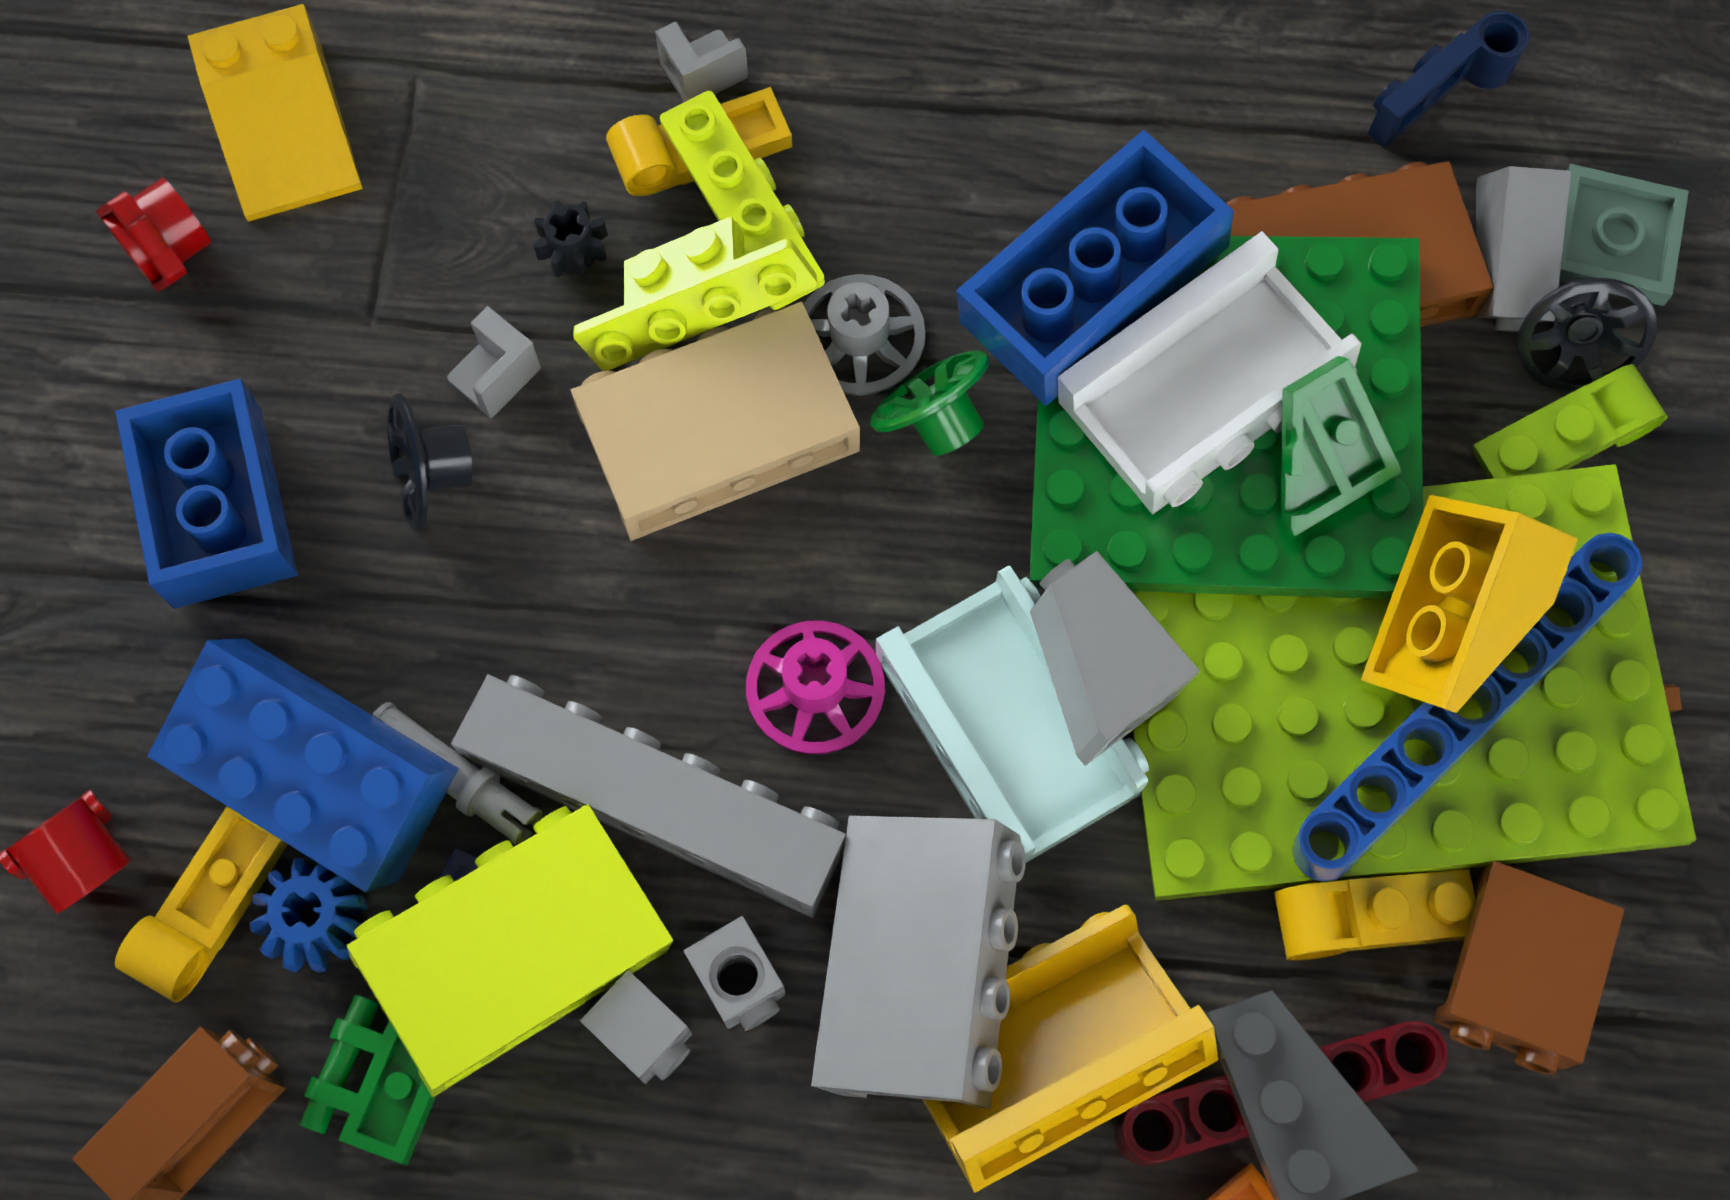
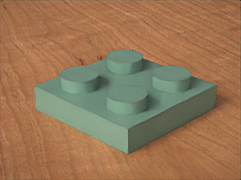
M1570 164L1567 168L1568 171H1571L1559 282L1563 283L1577 278L1621 280L1634 285L1642 291L1652 304L1664 306L1673 295L1689 191Z

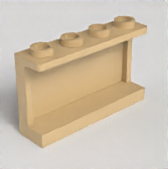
M802 301L788 307L784 306L778 310H772L770 307L766 308L749 322L730 329L728 327L711 329L703 333L694 343L673 351L671 349L653 351L644 356L639 364L618 372L601 371L585 379L581 386L570 389L577 413L584 424L630 541L860 451V427Z

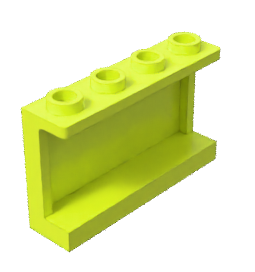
M589 804L571 813L568 806L551 812L533 826L537 834L515 847H513L510 840L493 846L475 860V864L478 867L476 870L455 882L451 875L443 876L425 886L415 895L418 904L395 917L390 910L381 912L354 930L357 939L347 945L349 957L355 967L359 968L417 1066L419 1076L432 1098L609 989L627 970L633 974L667 953L673 942L671 935Z

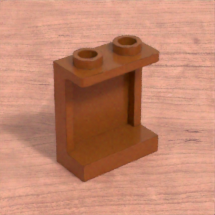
M1493 861L1475 873L1472 885L1476 903L1447 1001L1436 1009L1433 1022L1450 1028L1449 1037L1460 1044L1480 1050H1490L1491 1044L1516 1053L1515 1063L1524 1068L1542 1074L1556 1075L1557 1069H1567L1582 1064L1584 1061L1625 908Z

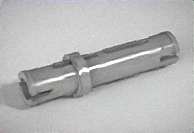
M386 702L375 710L373 715L459 768L446 792L457 800L456 808L469 817L476 814L509 838L515 846L531 837L533 832L516 821L513 816L525 825L530 823L534 826L542 819L543 812L537 807H532L501 785L498 773L488 767L479 769L398 710L393 703Z

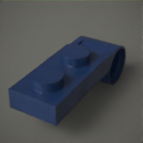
M1507 11L1491 12L1480 19L1466 33L1463 34L1461 32L1443 49L1437 44L1431 47L1417 62L1413 69L1414 74L1404 83L1395 79L1379 94L1373 104L1377 113L1367 134L1385 149L1464 78L1471 84L1484 89H1494L1504 85L1510 79L1529 43L1530 33L1526 23L1519 16Z

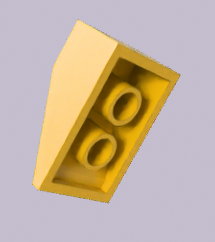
M304 4L188 35L200 85L244 216L248 222L363 189L322 46Z
M1429 495L1361 680L1457 713L1554 604L1578 538L1518 512Z

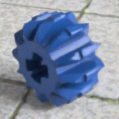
M302 858L294 859L291 867V879L289 880L276 870L269 872V882L276 890L272 896L264 893H257L252 896L253 904L267 911V914L257 917L250 923L253 933L267 936L260 949L263 955L270 959L282 955L283 968L291 972H297L307 960L310 968L317 973L326 971L328 951H331L342 960L350 958L347 945L342 941L347 934L356 937L354 930L361 923L351 919V917L362 913L368 908L366 898L362 895L352 894L356 886L342 877L336 876L334 872L319 863L312 871L309 863ZM309 904L316 907L313 910L320 915L316 923L310 927L304 924L306 919L300 916L301 911Z

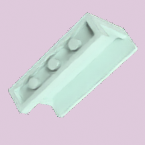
M1007 566L997 572V578L993 584L905 634L897 626L876 638V656L885 674L974 818L996 819L1021 836V843L1025 850L1027 863L1139 797L1148 783L1145 773L1149 771V766L1141 749L1130 737L1124 740L1120 739L1086 766L1077 757L1030 614L1031 609L1041 596L1027 577L1019 580L1011 566Z

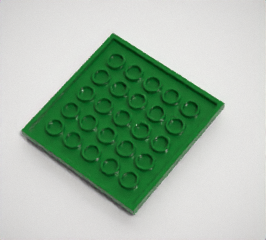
M1230 236L1229 247L1188 283L1254 236ZM1267 236L1278 248L1275 267L1341 340L1350 334H1354L1362 343L1355 365L1357 369L1356 374L1402 470L1400 474L1294 536L1285 531L1281 523L1282 431L1276 433L1271 428L1253 441L1255 444L1253 450L1240 463L1228 470H1224L1220 465L1201 479L1203 481L1201 488L1189 500L1177 507H1172L1168 503L1152 515L1059 404L1058 396L1047 406L1038 399L1030 582L1036 588H1042L1040 585L1041 580L1060 563L1070 559L1076 566L1097 551L1131 591L1391 599L1423 514L1419 238Z

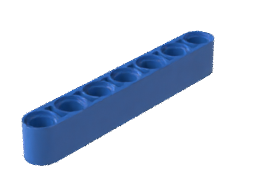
M1614 533L1599 534L1587 541L1571 557L1567 572L1553 606L1561 607L1568 612L1572 618L1573 626L1567 628L1556 626L1548 620L1545 614L1512 650L1522 655L1526 660L1528 672L1514 673L1504 668L1500 663L1471 696L1480 704L1483 712L1482 718L1467 719L1457 713L1425 702L1417 708L1306 818L1299 829L1293 846L1294 860L1301 872L1311 879L1318 881L1336 880L1344 875L1622 599L1641 573L1643 561L1636 545L1623 535ZM1597 561L1609 565L1615 571L1618 581L1606 582L1597 578L1591 571L1589 563ZM1415 739L1425 741L1434 749L1437 762L1429 766L1414 763L1406 755L1404 743ZM1366 785L1378 786L1389 796L1390 809L1381 813L1367 810L1358 801L1357 789ZM1318 831H1327L1335 834L1343 843L1344 856L1336 860L1320 858L1310 848L1309 836Z

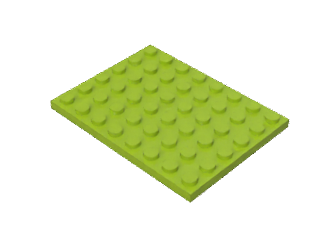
M1616 464L1423 487V511L1429 495H1435L1518 512L1578 538L1572 556L1587 541L1599 534H1620L1632 541ZM1597 561L1589 563L1591 571L1597 578L1606 582L1618 581L1615 571L1609 565ZM1640 575L1622 599L1344 875L1336 880L1325 882L1485 867L1493 861L1502 864H1513L1685 846L1696 841ZM1132 591L1200 670L1176 698L1132 730L1133 739L1144 754L1149 766V771L1145 773L1148 783L1141 792L1155 901L1285 888L1323 882L1311 879L1303 874L1295 863L1293 846L1300 827L1306 818L1424 703L1361 680L1391 599ZM1552 605L1545 613L1548 620L1556 626L1564 628L1573 626L1571 616L1561 607ZM1511 651L1501 662L1503 667L1511 672H1528L1526 660L1515 651ZM1472 697L1457 712L1462 717L1472 720L1482 718L1483 716L1480 704ZM1415 739L1404 743L1405 753L1414 763L1429 766L1437 762L1434 749L1425 741ZM1366 785L1357 789L1358 801L1367 810L1381 813L1390 809L1389 796L1378 786ZM1318 831L1309 836L1310 848L1320 858L1336 860L1344 856L1343 843L1335 834L1327 831Z

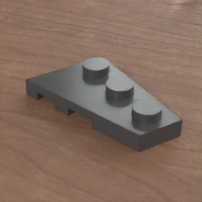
M1272 990L1206 1013V1016L1214 1026L1219 1059L1274 1200H1341L1419 1171Z

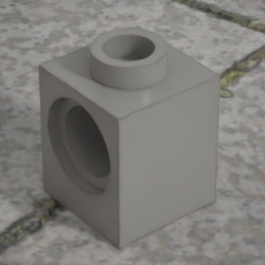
M743 916L683 950L728 1030L741 1023L745 1031L750 1030L765 1022L780 1010L775 1001L786 995L784 985ZM734 963H746L751 965L758 973L755 986L748 993L739 996L724 992L720 987V978L724 970Z
M629 970L580 1020L645 1085L654 1075H657L661 1080L666 1079L690 1052V1049L684 1044L692 1035L688 1026Z

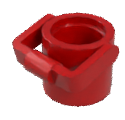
M163 177L134 197L123 191L95 210L96 214L102 219L109 231L151 283L156 292L169 287L186 275L187 271L183 263L212 243L195 215Z
M91 790L0 852V863L11 875L21 880L28 878L56 914L100 886L126 866L131 859L104 825L113 817L112 813L99 796Z

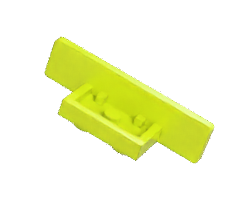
M705 91L662 113L660 121L664 131L718 221L732 216L744 232L745 255L781 240L791 239L816 272L817 286L769 307L772 310H778L822 287L825 284L824 274L802 239L805 235L796 213L789 204L782 207L773 192L776 190V186L769 169L760 157L755 160L753 159L712 91Z
M730 216L625 260L624 305L575 325L573 338L601 370L609 371L644 357L653 351L666 348L813 289L817 286V274L791 239L781 240L745 255L744 232L733 217Z

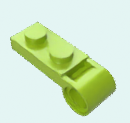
M1630 364L1575 390L1475 443L1472 453L1488 479L1562 471L1575 466L1614 444L1620 447L1643 437L1660 426L1668 416L1635 365Z

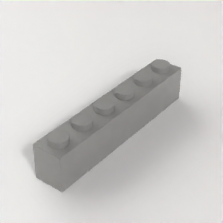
M487 674L451 742V745L458 754L480 768H491L500 777L564 806H568L575 811L589 804L599 822L814 918L844 853L846 834L837 830L839 822L835 818L812 807L804 806L801 813L782 806L777 803L780 796L776 792L757 782L744 780L740 787L718 777L720 769L717 766L696 755L685 753L683 759L679 760L659 751L661 743L638 729L626 727L624 733L621 734L601 725L603 717L582 704L568 701L565 708L549 702L543 699L545 691L526 679L510 675L508 681L504 682Z

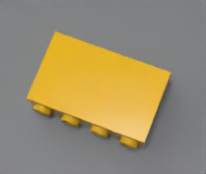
M1123 905L1110 913L1102 912L1090 917L1074 932L1053 943H1043L1033 947L1022 959L1007 966L1006 980L1010 988V1006L1006 1017L1000 1023L997 1049L1002 1058V1076L998 1088L992 1093V1102L989 1109L975 1108L958 1102L922 1100L972 1190L976 1193L1217 1062L1219 1059L1214 1026L1199 1005L1190 1009L1140 936L1136 915L1129 905Z

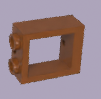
M200 1026L89 1140L72 1160L111 1200H181L286 1089L272 1074L279 1066V1063L250 1037L245 1041L231 1029L223 1036Z

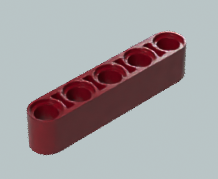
M1421 1021L1403 1022L1319 1047L1330 1062L1335 1057H1341L1349 1060L1355 1066L1359 1078L1355 1092L1364 1103L1406 1091L1436 1079L1446 1068L1448 1060L1447 1044L1441 1033L1432 1025ZM1400 1038L1410 1040L1421 1052L1422 1064L1417 1074L1406 1071L1396 1059L1395 1047ZM1226 1075L1152 1096L1123 1112L1115 1128L1116 1144L1121 1154L1131 1163L1140 1166L1161 1164L1250 1137ZM1204 1095L1218 1096L1228 1105L1231 1119L1229 1126L1224 1132L1210 1130L1203 1124L1199 1116V1105ZM1139 1114L1156 1116L1163 1123L1166 1130V1140L1160 1151L1151 1152L1144 1150L1133 1137L1132 1127L1134 1120Z

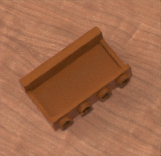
M1449 161L1427 165L1424 162H1414L1402 166L1391 173L1376 176L1359 173L1348 176L1335 184L1312 188L1310 185H1298L1285 190L1280 195L1259 199L1242 196L1226 202L1234 210L1231 236H1256L1263 231L1266 236L1419 238L1420 327L1477 316L1494 288Z

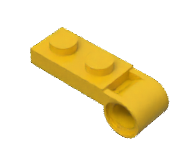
M771 87L720 104L754 160L793 147L792 134ZM634 115L617 122L608 131L606 141L629 194L633 196H647L681 184L685 185L694 182L662 125H658L652 116Z
M227 806L156 916L149 915L144 917L127 934L115 958L116 969L175 1003L183 1000L195 988L218 951L221 950L252 902V896L257 894L288 844Z
M1469 869L1310 883L1288 887L1274 893L1286 959L1288 961L1319 959L1355 950L1465 940L1476 903Z

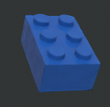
M241 378L115 411L149 585L173 609L298 576L262 410Z

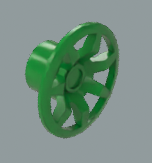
M983 351L965 352L944 359L919 372L901 384L879 404L870 418L871 428L876 432H889L913 424L933 456L943 455L963 446L973 439L983 429L985 424L966 391L980 379L989 367V356ZM935 375V384L928 387L924 381ZM909 392L914 398L909 400L902 398V396Z

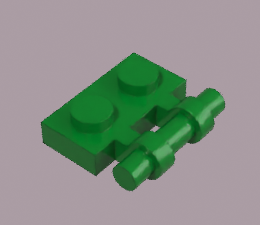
M354 995L344 1020L337 1018L329 1038L335 1041L319 1079L312 1077L306 1089L304 1097L310 1098L299 1125L325 1134L335 1108L350 1113L339 1141L408 1166L436 1096L432 1098L419 1076L417 1066L391 1022L388 1021L383 1034L369 1029L380 1004ZM360 1050L374 1054V1057L359 1092L355 1093L344 1087Z

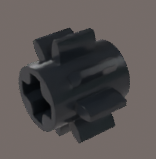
M559 201L554 202V209L547 214L545 219L535 218V227L538 235L541 237L532 243L538 260L551 258V266L555 277L559 278L564 272L579 273L584 278L587 277V269L592 266L595 259L598 261L606 260L605 247L600 241L608 236L604 218H596L590 221L587 202L582 201L578 206L569 204L562 205Z

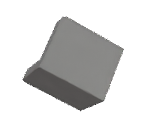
M676 21L655 31L660 64L683 102L705 91H712L715 95L748 79L746 48L739 38L729 42L721 30H715L689 43Z
M487 306L471 322L479 344L448 374L447 379L456 391L492 419L541 369L533 342Z

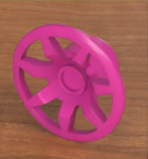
M804 621L777 631L755 653L746 678V697L750 713L756 724L768 738L778 745L793 752L803 754H828L842 750L857 742L876 722L885 696V679L882 666L872 647L853 630L838 623L827 621ZM814 634L835 636L850 645L840 650L836 645L827 640L815 638ZM798 636H803V640L794 644L787 651L783 659L771 655L784 642ZM858 653L863 656L871 670L873 686L847 679V667ZM765 665L782 677L783 687L759 701L757 683L760 672ZM843 697L849 699L872 698L866 715L858 725L851 729L839 706V702ZM790 704L798 708L792 737L775 728L764 712L781 709ZM823 712L830 724L841 735L824 742L803 741L815 713Z

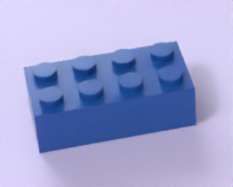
M1143 130L956 290L960 323L1031 393L1047 406L1058 396L1059 375L1179 291L1229 247L1234 210Z
M245 638L207 640L147 757L366 893L399 882L459 770L452 763Z

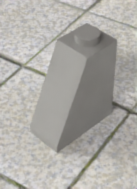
M1508 166L1477 177L1476 239L1494 287L1479 311L1477 318L1496 319V331L1519 332L1525 316L1532 307L1545 295L1559 288L1571 171ZM1549 310L1539 322L1555 321V316Z
M1097 551L1076 566L1070 559H1067L1051 570L1040 582L1045 592L1030 611L1076 755L1085 766L1176 698L1200 672Z

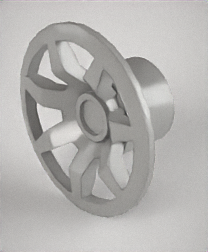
M848 275L827 282L806 299L803 305L810 318L815 308L823 300L831 296L827 309L828 319L810 320L818 336L831 337L832 342L825 350L831 366L838 363L845 354L852 356L856 383L838 380L844 394L865 396L889 390L902 382L915 369L925 347L926 330L924 318L919 306L911 295L899 285L874 275ZM886 294L899 301L909 313V316L889 317V303ZM914 328V344L909 356L905 359L887 339L889 335H898ZM876 353L885 363L898 368L884 379L866 383L868 356Z

